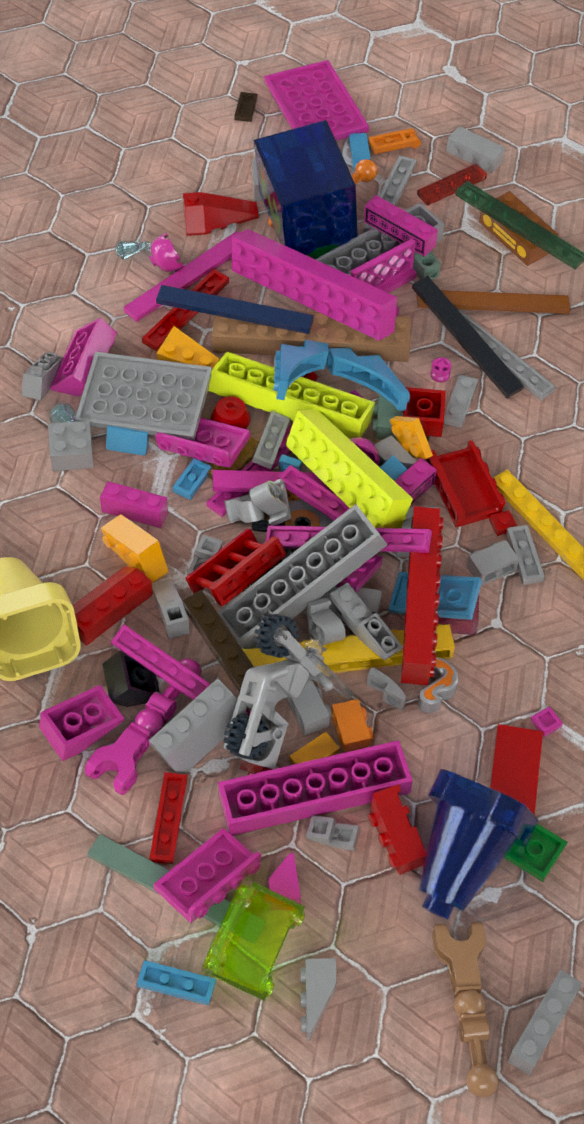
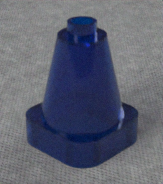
M440 769L428 794V797L437 804L418 891L426 895L422 908L448 920L453 909L460 912L466 909L514 844L527 847L539 820L524 804L512 797L451 771Z

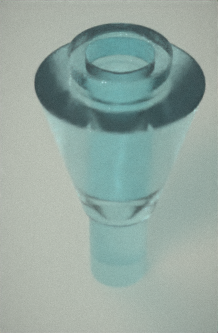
M118 241L115 251L117 256L125 259L140 250L150 249L151 245L149 241L141 243Z

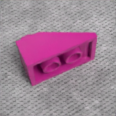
M98 685L42 711L39 728L60 759L65 761L86 750L122 723L124 717L101 685Z

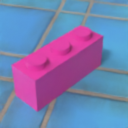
M107 481L100 496L102 512L115 516L121 514L129 520L161 528L168 514L167 497Z

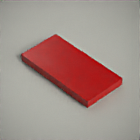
M498 724L487 809L534 817L543 731Z

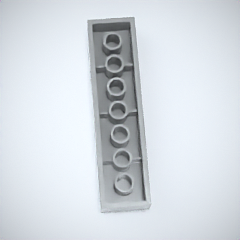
M421 202L405 210L438 229L436 243L442 241L444 223ZM372 228L315 260L351 276V270L402 243Z
M355 504L217 613L242 649H254L257 647L256 644L259 643L255 641V637H258L255 629H260L257 624L263 622L262 618L264 616L268 617V614H278L290 617L292 620L307 608V602L319 599L388 544Z

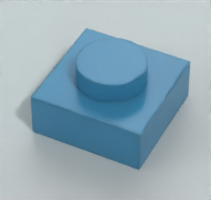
M282 454L279 460V472H284L290 465L301 472L302 461Z

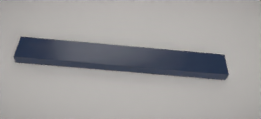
M161 285L156 298V304L306 334L310 333L314 320V315L165 285Z

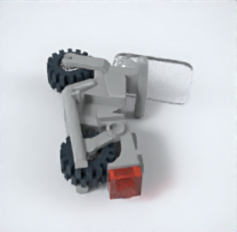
M268 614V617L264 616L262 618L263 622L257 624L260 629H255V633L258 634V637H255V641L259 642L256 646L261 649L262 653L278 658L284 657L288 660L257 666L247 670L231 723H228L226 726L229 730L224 732V735L227 736L224 738L223 748L230 750L231 754L241 757L242 761L239 769L247 771V775L275 769L286 729L289 725L283 717L274 711L278 701L287 697L298 698L308 679L315 680L328 693L345 698L353 696V692L322 661L324 659L322 657L323 651L326 652L327 649L323 647V642L310 639L309 643H304V646H306L304 649L295 640V638H299V634L295 633L299 631L298 626H294L296 622L291 620L290 617ZM247 707L251 710L250 716L245 715Z

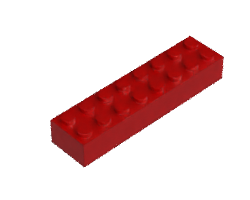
M414 506L411 529H430L432 535L429 553L409 552L401 683L428 685L429 677L434 676V667L436 666V628L439 617L437 609L440 598L438 591L441 579L439 572L442 560L440 553L443 536L441 535L444 517H440V508Z

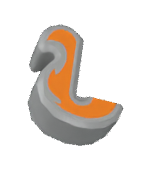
M436 657L433 676L436 680L420 691L418 705L423 712H436L440 709L441 701L453 697L457 690L458 672L449 661L443 658Z

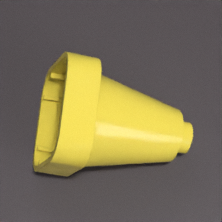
M13 557L0 558V679L16 681L65 666L72 662L79 654L81 644L74 608L65 589L57 583H43L20 559Z

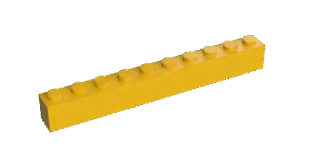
M438 624L436 628V657L443 659L453 658L455 645L450 625ZM391 630L403 646L404 630ZM348 635L344 640L326 645L310 640L299 643L306 651L308 650L309 652V649L312 648L318 650L320 656L324 657L316 665L324 674L402 665L403 649L384 660L370 650L355 635ZM259 648L242 649L254 667L288 660L284 657L278 658L266 655Z

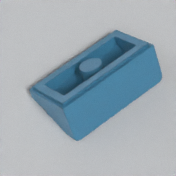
M108 425L107 450L146 455L149 446L148 432Z

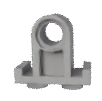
M282 479L274 482L269 480L250 489V497L253 504L270 516L269 524L275 526L291 519L285 482Z
M250 495L224 501L229 522L240 519L245 523L264 519L265 512L253 504Z
M327 597L307 602L309 640L318 641L321 645L345 639L344 625L329 609L331 601Z

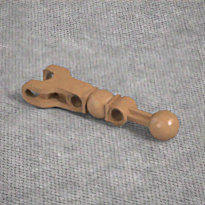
M480 921L471 922V926L467 931L468 940L458 941L450 936L446 924H435L432 931L434 953L449 968L455 998L454 1009L460 1018L458 1021L460 1039L462 1043L469 1044L472 1068L466 1075V1085L473 1095L485 1098L496 1092L498 1076L496 1071L487 1065L484 1041L489 1040V1025L485 1013L486 1002L480 994L482 988L478 958L486 945L484 927Z

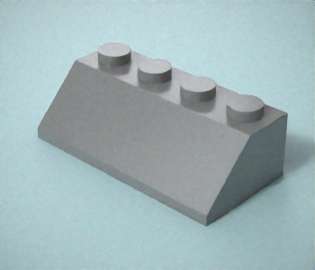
M217 678L149 740L150 746L175 773L186 774L226 738L227 735H224V732L229 730L226 726L228 723H231L237 703L236 697Z

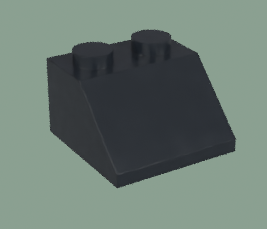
M117 652L102 664L108 696L114 704L125 707L146 704L153 693H160L156 675L124 652Z

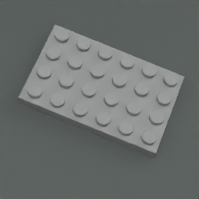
M95 352L76 413L75 422L90 420V426L107 428L109 425L144 431L150 435L164 433L194 441L211 380L212 367Z

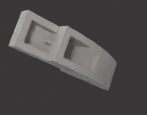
M349 583L330 593L329 598L342 613L341 619L375 654L386 660L403 649L401 643L378 614L371 613Z

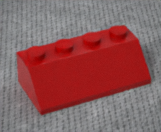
M124 566L73 604L80 640L87 646L153 595L152 581L138 568Z

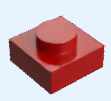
M510 510L492 514L489 517V521L497 536L506 534L507 528L517 527Z

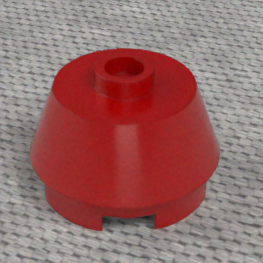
M228 396L218 401L211 413L210 419L247 430L251 421V415L241 399Z

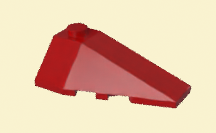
M204 192L183 193L187 236L206 235L211 233L213 229L221 228L222 230L232 223L241 224L259 218L257 202Z

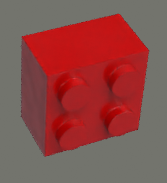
M405 387L409 391L410 399L407 402L406 410H403V417L419 418L425 436L442 437L446 391Z

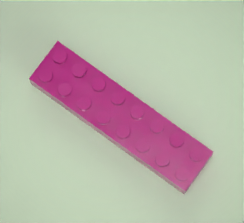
M399 740L221 781L218 782V796L228 832L234 836L309 818L312 815L318 816L372 802L373 793L397 784L401 788L399 796L410 794L413 780Z

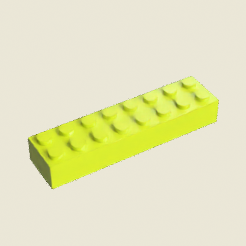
M226 352L211 371L208 391L219 396L237 397L247 405L268 412H276L291 418V421H294L298 410L317 409L349 439L362 437L372 422L375 402L303 377H299L289 386L285 400L276 399L277 391H273L274 367L230 352Z
M298 410L286 446L349 508L356 504L374 528H402L413 498L319 410Z

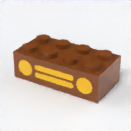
M508 191L481 206L479 223L525 265L529 266L556 250L559 234L512 192Z

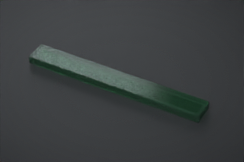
M469 181L456 190L455 195L573 269H577L584 262V252Z

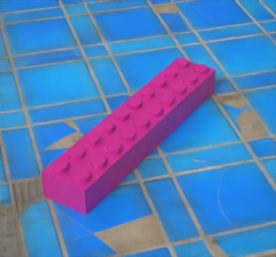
M246 229L232 236V271L378 341L394 332L396 296L252 230Z

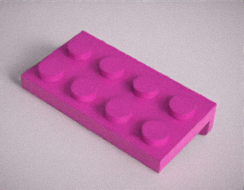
M201 417L194 441L164 433H157L155 436L158 447L164 451H171L182 456H189L200 461H207L229 468L251 437L250 430Z
M222 828L156 881L153 889L187 921L192 923L197 918H203L209 911V908L215 903H221L230 890L239 888L248 875H254L261 867L262 855L259 852L252 854L228 831Z

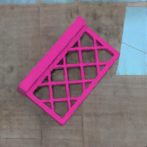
M412 238L351 270V276L357 278V275L361 274L358 278L359 280L364 282L367 278L365 283L387 293L399 288L417 276V272L413 269L416 241Z

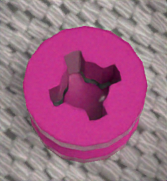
M443 357L433 360L431 378L439 383L449 380L452 367L451 362Z

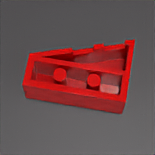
M397 784L372 794L368 818L373 828L376 827L379 832L378 839L382 848L386 847L389 853L388 860L391 867L396 868L398 874L401 875L424 866L427 853L417 828L412 826L407 816V813H410L408 806H402L399 798L401 788Z

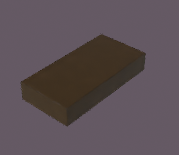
M240 92L234 120L252 122L258 94Z

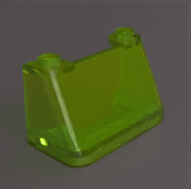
M241 881L204 960L202 973L265 1001L266 996L269 997L274 988L272 976H270L272 968L289 929H294L302 924L305 917L303 912L305 906L253 881Z

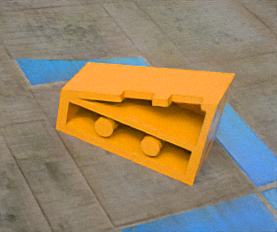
M173 326L156 353L157 360L212 367V369L219 362L218 357L175 326Z
M120 514L101 527L104 536L102 540L105 545L111 548L129 567H136L143 572L152 583L169 572L159 541Z

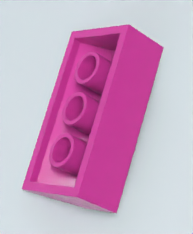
M101 318L77 329L49 388L53 391L78 397L81 396L95 352L108 353L115 343L114 338L117 332Z

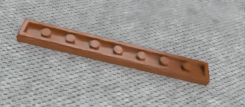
M441 290L456 309L560 314H569L571 310L568 295ZM416 294L417 308H428Z

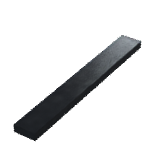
M429 276L412 285V289L507 399L523 390L524 386Z

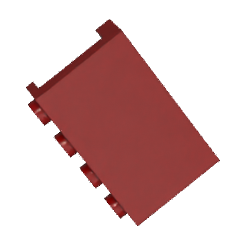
M473 440L468 441L467 448L438 456L435 450H431L433 456L425 459V461L437 469L434 484L455 528L489 519L490 515L503 512L505 498L503 494L499 493L495 478L491 477L488 464L483 462L481 451L478 446H475Z

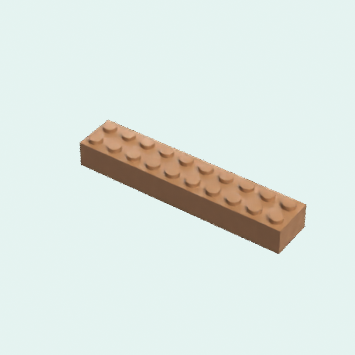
M296 311L314 315L309 334L214 315L212 333L213 352L275 355L276 350L280 351L281 344L300 347L304 346L306 339L328 343V349L351 348L357 356L380 355L384 361L408 362L411 317L396 316L394 332L378 341L320 312Z

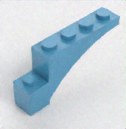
M305 339L304 346L300 347L281 344L280 351L276 350L274 359L273 391H277L276 399L285 400L289 386L299 377L316 370H325L329 353L328 343Z
M351 348L328 349L326 368L332 375L364 385L386 398L398 411L406 410L407 402L410 399L409 391L380 355L357 356Z

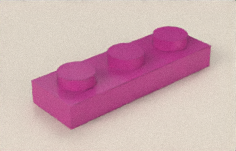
M374 555L339 582L336 588L349 583L357 593L382 565L383 557Z

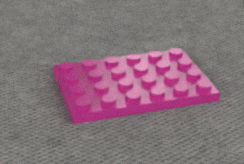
M329 60L264 76L266 86L303 149L348 138L349 134L369 132L368 123Z

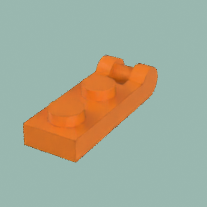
M413 128L372 136L368 139L374 154L407 147L418 148L421 145L419 137H416L417 133Z

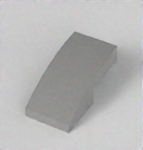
M203 535L195 550V557L187 571V576L221 550L223 541Z
M372 667L368 673L367 685L384 693L383 702L403 711L406 695L402 689L387 675Z
M312 815L306 838L327 846L355 851L360 828L356 825L336 823L334 818Z

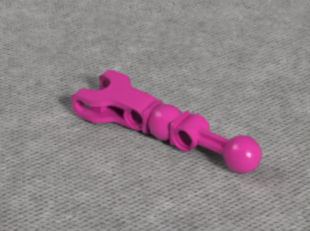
M186 658L179 661L201 677L202 669L194 659ZM169 685L163 694L159 692L153 693L145 705L146 709L137 714L135 723L132 722L114 744L100 747L93 753L86 763L85 774L92 779H98L106 771L118 772L113 784L115 792L125 795L137 781V762L150 745L149 740L162 729L163 723L166 724L175 713L177 708L175 699L181 692Z

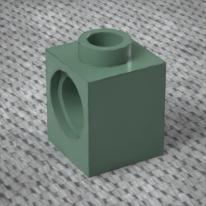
M431 251L425 257L419 253L414 254L413 269L417 272L420 280L426 276L434 280L439 276L441 263Z

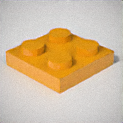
M395 416L390 419L391 430L396 436L397 441L413 458L428 459L433 456L419 418Z

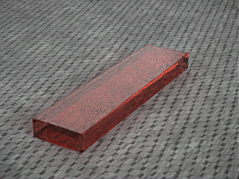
M474 164L417 190V195L428 206L485 180L487 174L477 164Z

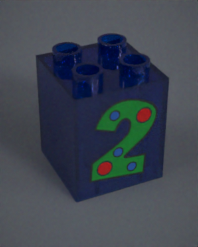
M327 120L253 140L259 193L280 244L308 255L317 248L331 244L343 245L352 238L358 237L356 184Z

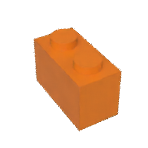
M355 699L333 704L331 710L332 720L342 752L346 753L370 747V742L374 738L371 726L366 724L367 713L365 707L360 706L359 700Z

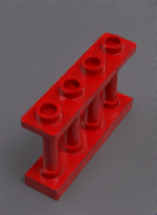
M247 528L185 579L193 594L207 588L211 591L217 604L223 607L286 556V553L278 537L272 536L264 544L257 542L252 530Z

